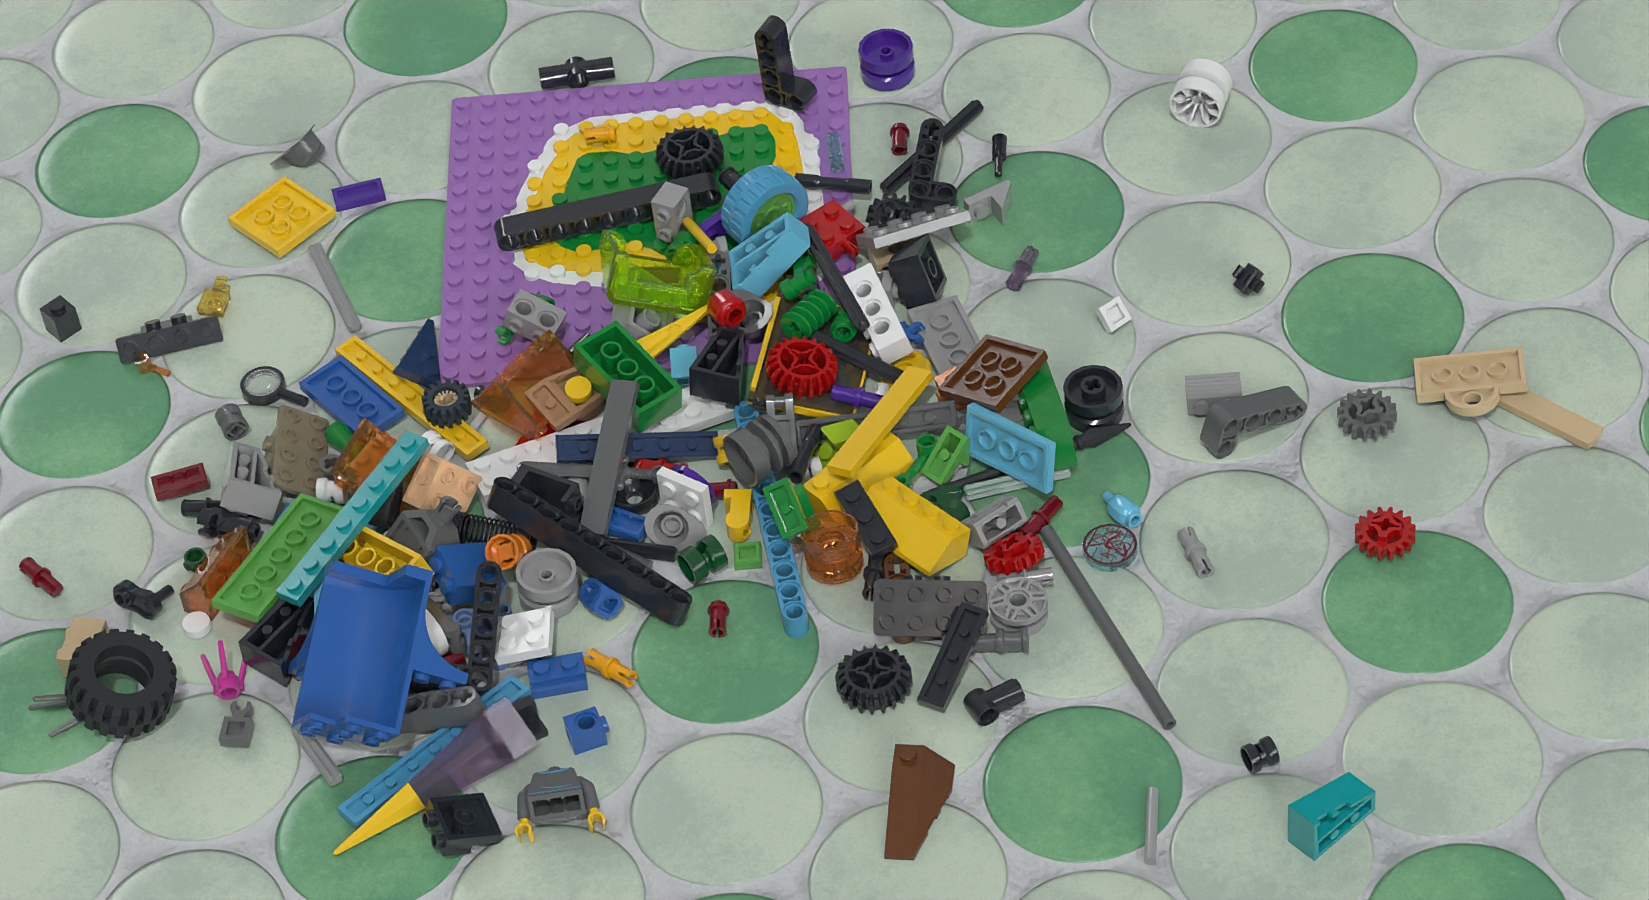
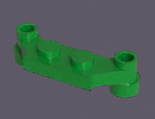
M808 250L793 263L794 278L791 279L789 277L780 283L781 291L789 301L799 297L800 294L807 295L812 290L818 289L817 282L819 279L816 271L818 265Z

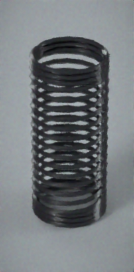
M461 511L452 520L456 528L459 523L458 535L460 544H466V540L467 543L486 542L487 544L488 532L491 526L488 541L493 536L494 528L495 535L498 534L499 528L500 534H503L505 528L504 534H507L508 530L509 534H512L514 530V534L518 532V534L524 535L530 541L532 551L537 546V539L520 528H516L514 524L511 527L512 523L509 521L505 522V520L501 521L491 517H482V515H469V513ZM472 522H473L472 533H471V536H470V538H469L470 528H471V524H472ZM476 524H477V531H476V535H475V538H474V531H475V527H476ZM481 524H482L481 535H480V537H479V530H480V526H481ZM485 526H486V533H485V537H484V540H483L484 529H485Z

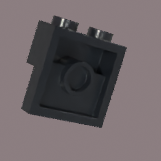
M483 792L429 798L426 810L422 813L424 827H430L432 831V846L434 849H440L442 856L470 854L472 845L500 843L502 833Z

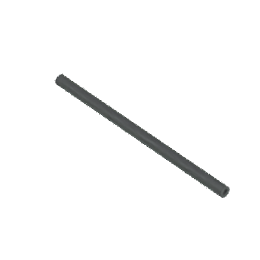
M1051 525L1042 527L1040 534L1165 730L1172 729L1177 723L1054 528Z

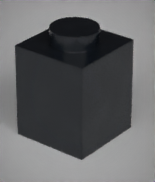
M61 295L40 308L46 330L61 343L82 329L76 308Z

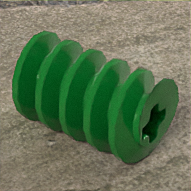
M812 290L781 317L780 324L783 332L790 339H792L793 335L797 339H801L805 335V338L808 339L824 322H827L831 316L837 313L836 302L823 290Z

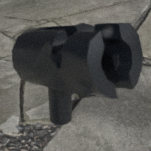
M205 507L199 512L197 517V524L204 525L203 528L198 530V534L210 538L218 536L219 540H231L250 545L254 540H258L260 536L261 526L258 524V521L263 518L250 514L244 516L216 507Z

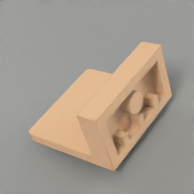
M425 451L402 500L419 509H435L443 496H451L458 501L457 505H461L460 511L467 512L478 488L477 484L481 482L482 477Z

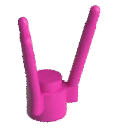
M219 640L218 652L221 672L218 674L217 679L206 655L201 654L200 658L213 686L214 696H218L223 700H231L238 697L240 691L245 690L244 679L247 664L243 662L242 658L239 677L233 671L228 670L224 644L222 640Z

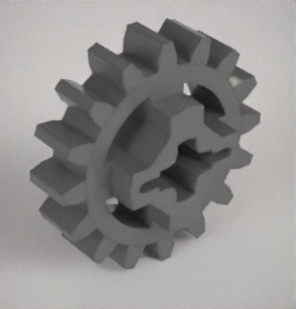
M1368 388L1367 393H1362L1360 389H1357V395L1354 396L1348 393L1347 400H1340V407H1337L1338 425L1343 426L1344 433L1352 432V438L1354 439L1361 435L1363 441H1366L1368 436H1372L1374 440H1377L1378 434L1387 436L1388 429H1394V422H1397L1396 403H1391L1390 396L1383 398L1382 391L1373 394L1370 388Z

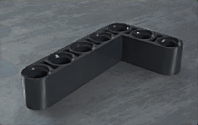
M485 561L477 569L468 665L449 663L456 669L468 673L467 684L464 686L474 687L480 697L491 690L493 681L502 569L494 561ZM492 574L496 579L486 581L482 578V575ZM489 600L493 603V606L486 608L480 605L479 602ZM486 626L491 632L482 634L477 628ZM482 652L488 655L489 658L481 661L474 655ZM411 677L410 688L415 693L442 690L438 684L431 682L429 684L416 683L412 681ZM482 679L486 685L477 687L473 685L472 681Z

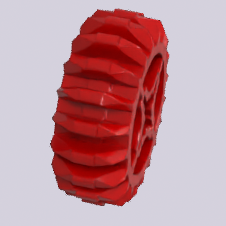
M794 335L791 340L783 338L782 342H776L773 349H770L765 364L767 380H770L771 387H778L779 393H793L799 400L801 397H807L811 400L813 395L820 398L823 393H828L829 389L836 382L838 374L837 356L833 355L832 348L825 347V342L818 344L815 338L807 340L805 335L802 339H797Z

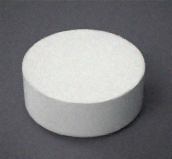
M201 611L189 613L182 621L184 633L189 638H202L211 630L209 616Z

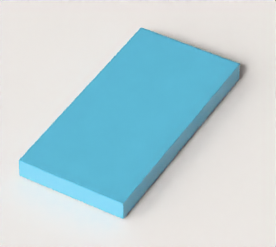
M974 402L967 405L965 435L970 438V456L1045 494L1053 491L1056 443Z

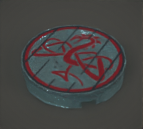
M1102 524L1094 527L1084 536L1082 552L1086 562L1091 567L1099 571L1113 572L1117 571V568L1122 566L1126 568L1132 564L1137 557L1138 542L1136 535L1129 528L1120 524Z

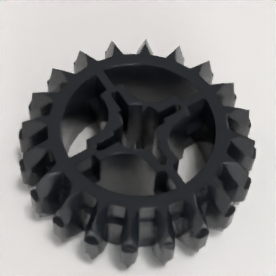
M695 125L691 128L683 126V129L680 130L674 128L673 133L667 132L665 138H661L659 145L656 146V163L661 174H664L667 180L707 172L714 174L715 171L720 170V166L723 163L724 147L719 136L714 134L712 129L706 130L704 126L696 128Z
M876 643L873 648L868 649L864 645L861 651L853 649L852 656L844 655L843 662L838 663V671L835 675L836 690L843 703H848L851 710L858 707L861 714L865 710H869L871 715H873L875 710H880L884 714L888 707L895 710L896 703L903 704L905 696H909L910 687H912L913 683L911 666L907 663L905 656L899 655L897 649L890 651L887 645L880 649Z

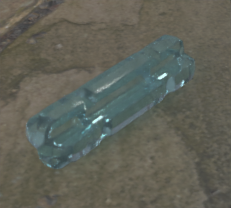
M836 131L833 133L828 132L826 134V143L831 171L833 173L843 172L845 168L839 133Z

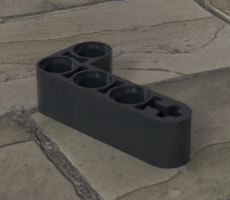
M770 15L754 35L763 93L770 103L801 112L817 94V88L810 80L794 75L786 24L780 17Z
M935 118L926 119L921 124L908 186V203L914 200V209L920 208L921 212L926 211V214L935 212L934 208L941 205L957 206V190L955 186L950 183L936 181L943 147V124Z

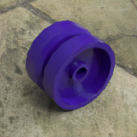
M880 29L872 31L860 41L858 48L862 80L867 86L878 91H894L908 85L914 78L913 43L911 38L903 31Z

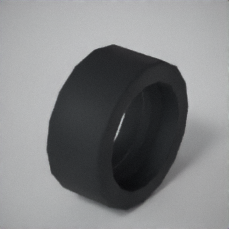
M402 481L370 519L369 525L385 529L392 527L398 517L403 494Z

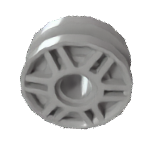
M1021 576L1009 577L998 582L990 591L988 597L989 618L995 630L1003 628L1004 631L1022 630L1023 627H1028V633L1031 636L1038 633L1045 626L1048 618V599L1046 590L1040 583L1031 578Z

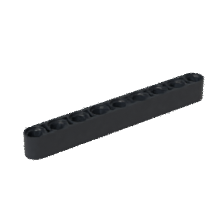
M707 172L502 217L495 222L494 231L499 248L503 251H513L653 220L651 201L665 182L689 189L692 211L718 204L722 195L716 176Z
M497 477L494 479L487 500L488 508L549 548L560 549L568 553L577 566L665 623L673 626H681L685 623L693 600L687 591L514 480L507 477Z

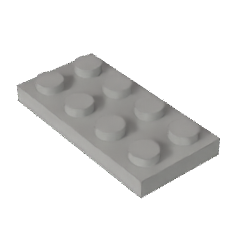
M941 205L935 207V212L926 214V211L912 214L909 220L902 221V218L888 221V226L867 227L863 229L864 233L856 235L858 246L877 249L970 221L969 210L959 209V206Z
M957 295L907 310V317L911 324L921 322L926 327L925 331H919L917 334H920L925 339V342L921 345L936 375L958 366L980 342Z

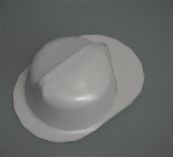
M660 504L652 508L646 515L644 522L645 532L653 542L674 546L677 548V553L688 546L695 547L698 540L707 536V531L701 521L682 508L670 504Z

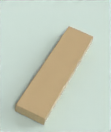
M1530 391L1500 394L1497 406L1587 451L1603 435L1604 427Z

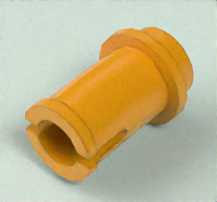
M607 124L606 127L584 129L586 145L601 142L612 144V141H617L615 126H610V124Z

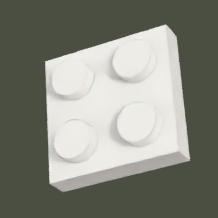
M662 466L656 473L661 504H670L682 508L701 521L706 529H709L714 523L708 485Z
M551 606L498 617L495 660L498 665L552 655L554 612Z

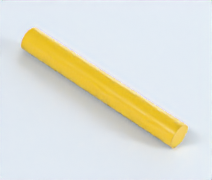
M690 217L683 219L682 223L708 253L714 254L717 251V246Z

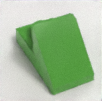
M947 425L923 466L921 473L940 485L947 484L959 463L967 467L969 466L970 438Z

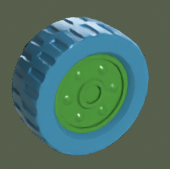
M760 166L743 176L736 172L733 167H725L718 175V182L729 191L722 206V225L738 244L786 212H789L798 220L807 214L809 203L805 188L795 177L779 166Z

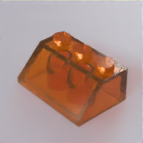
M240 525L223 535L218 543L211 548L202 564L197 566L190 580L182 586L179 595L184 612H204L209 616L210 621H213L220 612V610L213 608L211 600L252 552L244 526Z

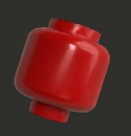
M727 289L714 293L707 305L708 315L717 324L734 328L743 321L747 310L745 302L733 291Z

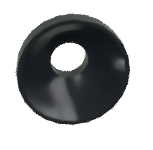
M628 479L624 482V489L617 491L614 506L629 512L644 510L656 500L658 485L653 483L652 480ZM633 496H640L642 498V500L636 504H631L627 502V500Z

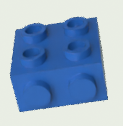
M486 542L437 545L428 565L435 573L434 577L440 591L449 605L473 603L477 569L481 563L487 561L485 557ZM492 574L482 575V578L486 581L496 579ZM503 575L501 580L500 595L507 583ZM482 600V601H480L479 603H485V602H491V601H489V600Z

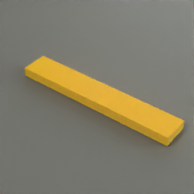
M908 366L827 464L828 472L852 478L933 379L932 371Z

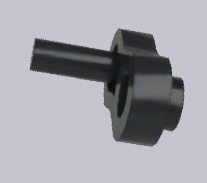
M127 579L122 580L113 588V598L119 606L131 609L146 619H152L162 611L161 602L174 593L171 585H166L154 593L140 588Z

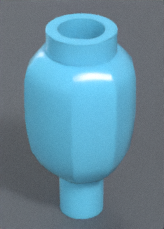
M1110 491L1103 494L1102 499L1107 503V512L1116 522L1124 527L1135 528L1141 523V509L1131 499L1120 494L1114 495Z

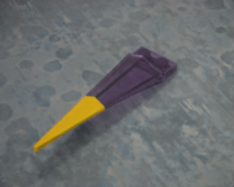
M507 696L502 697L482 711L408 783L333 851V855H338L425 809L429 798L449 796L515 761L537 745V740Z

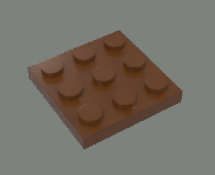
M986 334L939 386L938 391L941 397L968 405L974 402L992 412L1000 414L1049 357L1043 349Z

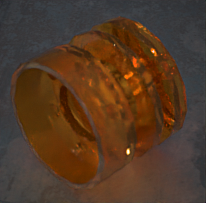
M839 510L821 511L807 519L810 530L801 533L807 572L812 579L823 584H842L852 580L861 572L864 565L858 522L852 515Z

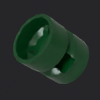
M712 534L698 540L695 547L688 546L676 554V560L681 572L692 584L707 578L709 571L715 573L728 565V558L724 548Z

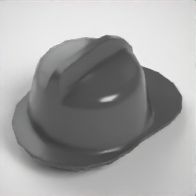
M315 124L299 142L281 154L270 165L281 158L297 167L312 165L325 151L324 144L312 131Z
M743 289L732 290L745 302L747 308L743 321L734 328L745 330V337L756 338L765 334L768 322L772 318L773 309L771 304L749 291Z

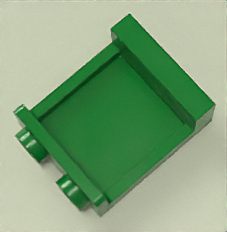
M786 477L762 488L783 540L800 545L823 534L822 527L803 484L793 487L790 478Z

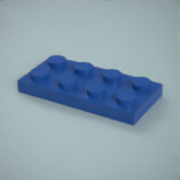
M342 355L299 382L300 389L336 421L347 424L353 436L361 443L375 430L382 432L406 416L404 408Z

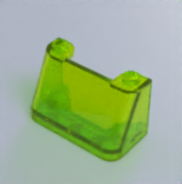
M602 230L599 249L605 294L611 303L688 315L708 304L717 268L702 245L682 244L675 250L672 260L628 254L625 251V239L620 233Z

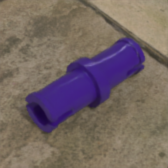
M836 383L831 393V400L852 404L854 408L858 409L861 407L873 409L883 397V395L867 392L865 388L858 387V389Z

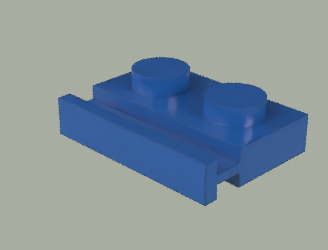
M582 652L526 662L531 696L534 700L588 690Z

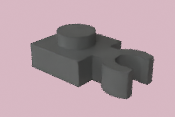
M237 701L231 703L232 717L224 716L219 735L221 746H249L254 726L252 719L254 711L251 701H247L246 708L243 710H238Z

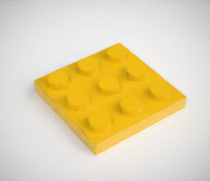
M283 176L229 216L228 220L232 227L278 258H281L336 217V213L333 207Z

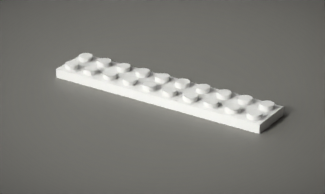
M687 387L682 389V408L641 433L700 431L734 419V407L732 404L690 395V388ZM603 416L465 463L466 470L482 477L481 482L477 484V490L484 503L487 504L495 478L507 477L511 479L517 471V465L523 461L556 463L555 435L600 434ZM631 426L629 433H637ZM569 463V464H588V465H593V463Z

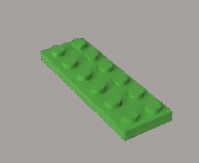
M300 493L211 600L213 608L258 623L280 600L276 590L343 507Z

